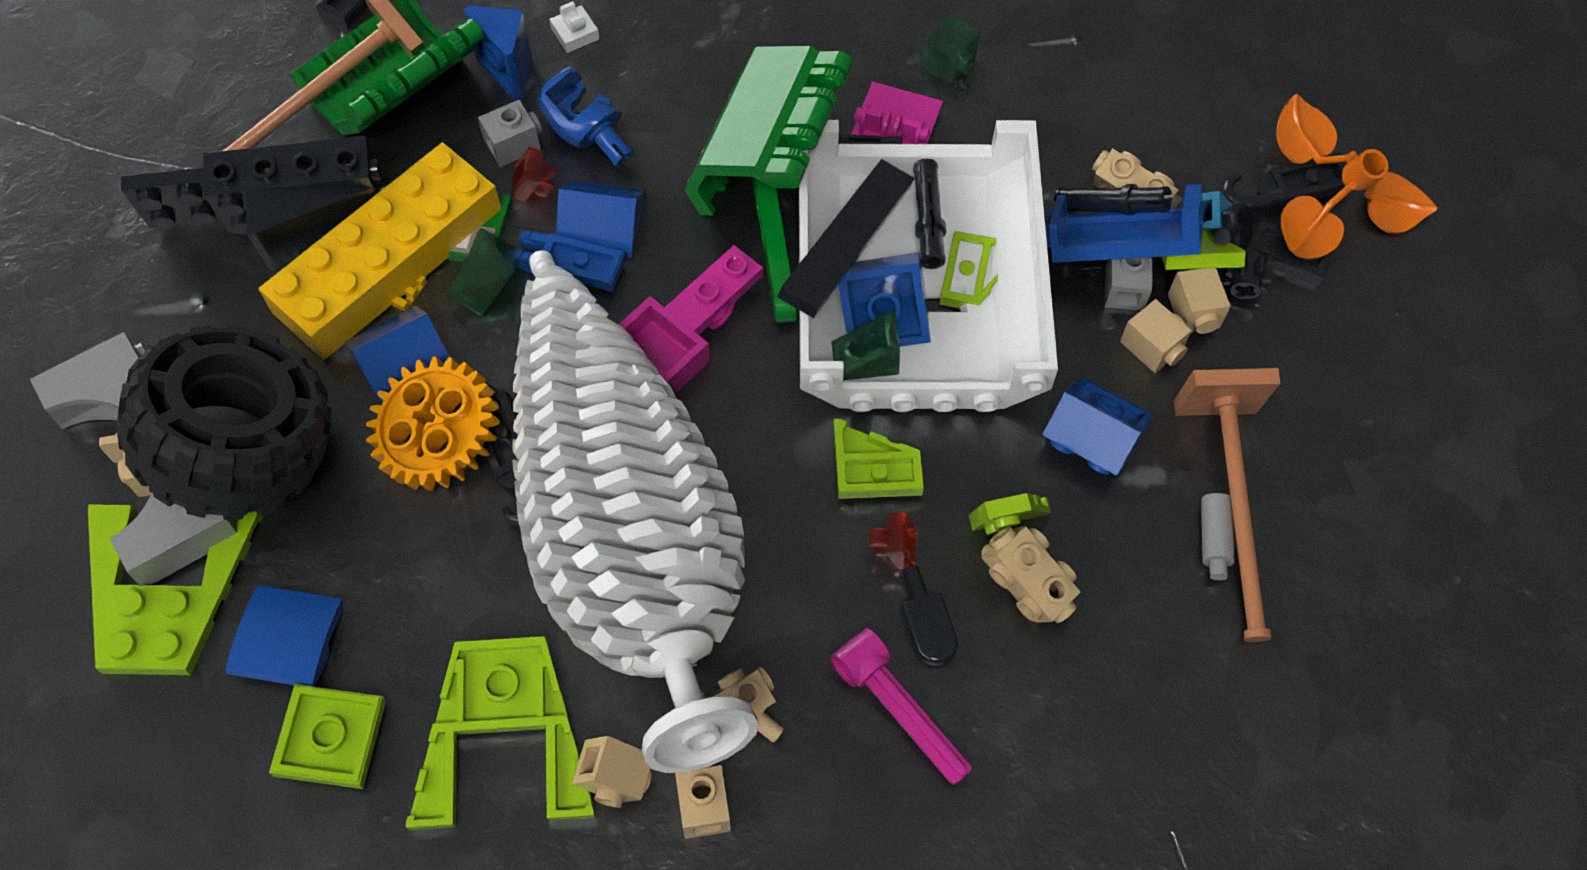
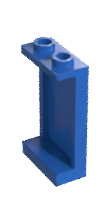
M1202 184L1185 185L1183 208H1171L1166 213L1161 211H1138L1135 215H1124L1120 211L1071 215L1067 211L1066 195H1057L1054 208H1049L1048 224H1045L1047 248H1051L1052 263L1201 254L1204 225Z

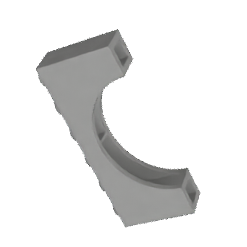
M122 332L31 378L30 381L44 409L62 430L91 420L117 421L122 384L127 381L130 367L145 353L146 349L141 342L133 345L125 332ZM151 493L138 516L126 528L111 537L110 540L127 573L141 586L152 585L207 555L210 547L237 532L231 523L234 520H224L223 515L206 514L205 518L186 514L184 507L177 504L167 506L154 498L153 493Z

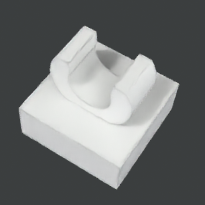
M573 1L560 6V15L549 19L552 31L567 53L599 40L597 27L583 6L575 7Z

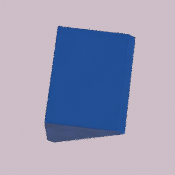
M468 6L464 8L466 20L473 19L484 34V38L477 42L478 48L474 51L476 60L514 102L517 100L523 102L533 62L523 10Z
M571 180L559 188L556 234L620 250L625 253V257L633 258L647 192L643 189Z
M417 305L344 342L381 405L384 400L378 396L377 392L385 391L389 393L392 388L388 378H394L398 382L402 380V367L407 368L413 373L416 371V361L419 359L429 367L434 356L443 363L450 357L428 314Z

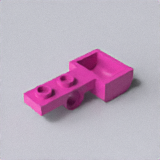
M733 245L666 307H663L649 296L618 325L622 326L633 338V341L641 347L647 358L656 367L658 373L675 393L705 367L710 359L709 343L699 335L708 327L717 329L726 322L733 312L735 302L763 277V267Z

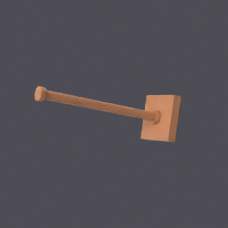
M365 0L369 9L380 21L376 24L378 29L223 151L253 148L387 41L391 44L397 41L412 60H414L413 56L420 53L425 48L423 41L389 0Z
M1279 369L1193 370L1173 400L1175 416L1220 415L1248 630L1243 631L1244 641H1267L1272 639L1271 629L1265 626L1237 414H1256L1281 384Z

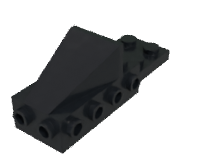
M366 136L203 153L204 167L121 176V191L149 228L171 229L175 225L192 223L209 225L221 220L229 233L247 234L269 270H278L296 259L389 185L388 178L383 177L380 159L375 157ZM265 168H271V170L266 173Z

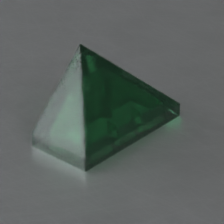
M481 227L446 296L478 315H483L514 273L515 247Z
M889 311L831 342L833 361H843V380L899 375L900 345L896 314Z

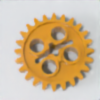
M434 356L428 367L419 359L416 361L415 372L412 373L405 367L401 368L403 379L399 382L394 378H388L392 388L389 393L385 391L377 392L378 396L384 401L382 405H373L369 408L378 416L377 419L366 422V426L376 432L369 436L366 442L376 448L370 455L380 462L378 468L388 474L390 478L401 485L404 483L414 490H417L421 485L427 490L433 491L436 481L443 487L448 488L451 475H454L461 481L465 480L463 468L467 465L477 470L479 467L474 459L477 454L489 456L490 453L483 447L485 441H496L497 439L488 429L500 424V420L491 414V412L499 408V404L491 398L495 392L485 383L486 379L477 371H474L467 363L459 364L451 357L443 363ZM425 396L424 400L418 404L419 400ZM459 403H462L460 409H458L456 412H454V409L456 408V406H457ZM411 434L410 439L404 444L405 439ZM449 441L447 447L440 452L442 445Z

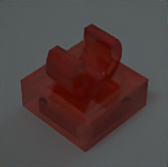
M528 147L514 165L511 198L525 202L533 192L540 197H548L554 190V185L545 183L542 180L543 178L549 181L556 172L554 167L542 164L543 151Z
M906 512L889 513L888 529H870L869 546L876 547V556H889L899 570L915 565L917 528Z

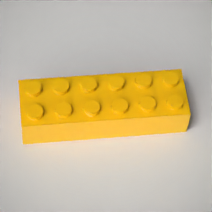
M442 142L258 289L272 314L324 361L344 345V342L351 339L390 307L392 301L397 296L402 297L408 287H414L420 277H426L448 259V253L502 209L496 186Z

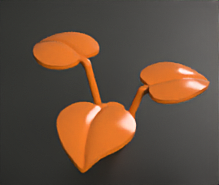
M1295 94L1282 109L1277 122L1276 138L1280 150L1290 161L1295 164H1305L1313 158L1316 164L1347 162L1342 172V181L1345 187L1329 200L1324 207L1317 199L1311 196L1296 197L1284 207L1281 214V229L1289 250L1295 256L1308 260L1317 259L1329 254L1339 245L1343 237L1344 225L1341 219L1329 211L1353 190L1361 191L1366 189L1364 196L1367 199H1371L1367 208L1369 217L1381 230L1391 234H1400L1412 229L1437 210L1438 207L1418 187L1402 176L1388 172L1387 158L1376 149H1367L1359 155L1355 151H1351L1347 155L1327 156L1335 149L1337 143L1336 129L1325 114L1305 102L1299 94Z

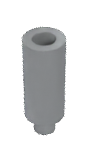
M1211 493L1201 498L1202 563L1210 567L1211 579L1225 580L1228 578L1227 567L1234 564V530L1231 497L1223 493Z

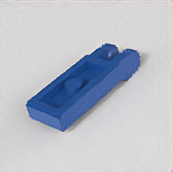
M526 230L521 232L518 238L520 245L530 251L544 250L549 252L553 257L555 266L563 268L584 285L610 292L614 291L626 261L623 251L553 233L546 235ZM514 250L511 254L510 262L517 269L532 273L529 259L533 253Z

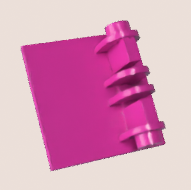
M872 82L862 108L857 107L854 116V122L856 123L851 134L903 136V144H928L943 101Z

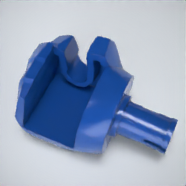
M572 67L560 71L544 83L538 98L539 109L556 134L570 145L578 149H587L597 143L615 167L623 165L625 162L616 149L627 160L634 154V150L628 146L614 129V126L622 116V112L611 106V100L599 94L592 104L579 114L573 113L574 108L579 105L585 95L586 88L582 84L581 75Z

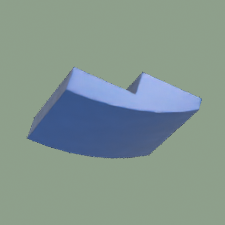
M257 585L238 626L226 665L227 674L289 685L298 684L315 687L330 656L328 642L344 612L342 599Z

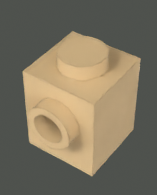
M1216 268L1177 272L1168 293L1174 313L1184 320L1186 326L1192 330L1191 333L1206 334L1220 329L1231 307Z
M1155 299L1127 322L1120 342L1150 370L1156 373L1166 364L1172 367L1182 359L1188 350L1185 344L1192 330L1186 326L1184 320L1179 315L1171 313Z
M603 736L585 740L572 785L595 793L594 800L598 803L619 808L622 806V802L642 800L643 794L650 785L652 773L650 767L644 761L641 749L610 736Z
M711 765L689 772L675 773L685 839L730 832L731 826L722 765L713 767Z

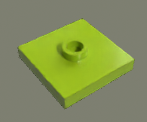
M294 684L269 773L273 777L364 789L386 704L385 698L378 695Z

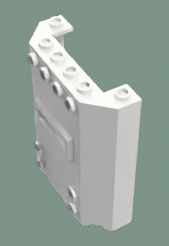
M828 120L816 148L804 151L810 156V162L799 185V264L881 159L915 178L914 164L918 160L928 158L938 163L941 217L946 222L947 233L943 237L944 253L946 255L945 264L937 269L922 267L926 298L941 297L954 231L996 238V245L992 246L990 250L983 289L997 273L998 282L994 284L991 288V293L980 306L967 303L960 306V312H928L931 342L851 354L838 285L814 319L799 310L800 389L838 408H850L856 412H867L872 409H893L897 412H908L913 409H934L938 412H950L955 409H975L979 412H991L996 409H1005L1051 390L1058 371L1036 121L996 120L992 145L838 144L839 120ZM915 179L910 189L856 262L920 252V239L915 236V224L918 221ZM960 241L950 288L951 292L974 295L983 245ZM964 260L972 261L975 265L974 273L969 276L962 275L959 272V264Z

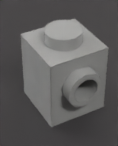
M520 100L478 117L484 142L499 167L541 150L538 134L542 132L539 120L533 111L527 113Z
M1152 257L1108 259L1105 265L1104 307L1140 311L1144 309L1152 292Z

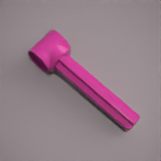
M868 628L863 629L830 655L831 662L841 678L852 687L858 686L862 688L867 685L950 784L955 785L970 773L972 770L971 765L886 668L890 663V654L882 640L872 630Z

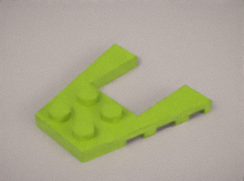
M89 504L88 525L95 668L101 674L191 675L215 624L213 618L221 601L226 600L232 587L230 581L239 562L244 560L251 545L249 540L257 523H261L264 514L258 515L256 511L249 512L247 515H244L243 519H236L231 522L237 533L209 548L202 586L121 585L125 567L110 538L126 528L136 518L137 511L132 505Z
M546 637L455 642L440 695V707L436 722L432 724L428 739L430 744L423 769H420L415 787L416 796L411 814L406 820V828L409 830L456 827L457 735L546 729L547 819L555 821L596 818L590 792L572 785L580 756Z

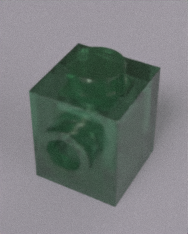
M949 15L924 42L922 67L926 68L932 75L939 76L952 83L961 73L966 74L973 66L977 55L980 32Z

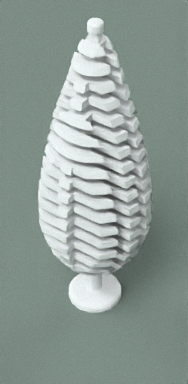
M544 250L536 251L529 259L532 273L536 276V279L534 281L527 280L525 296L523 295L521 302V325L516 351L518 357L514 367V373L517 375L513 382V392L517 393L513 402V412L518 413L516 419H514L513 429L518 437L516 440L513 439L512 445L513 453L518 459H512L514 476L517 480H514L518 522L523 549L527 557L530 574L533 578L534 588L541 602L547 604L552 618L562 630L567 632L573 644L593 656L600 664L630 676H643L646 678L665 677L675 709L655 721L644 734L642 754L648 766L653 770L664 773L689 772L705 768L725 760L743 749L756 735L759 725L755 712L746 701L734 697H709L703 699L693 667L698 665L695 663L699 659L711 653L714 642L721 643L735 618L730 615L737 607L741 595L732 594L734 589L741 590L745 582L741 567L745 568L742 519L737 516V506L731 493H728V482L723 472L718 470L716 457L710 447L705 446L700 430L695 423H692L682 401L676 398L672 388L658 373L656 367L647 358L641 347L633 341V338L622 326L606 318L608 312L595 303V297L590 294L582 282L575 279L572 274L563 268L555 266L553 257L549 252Z

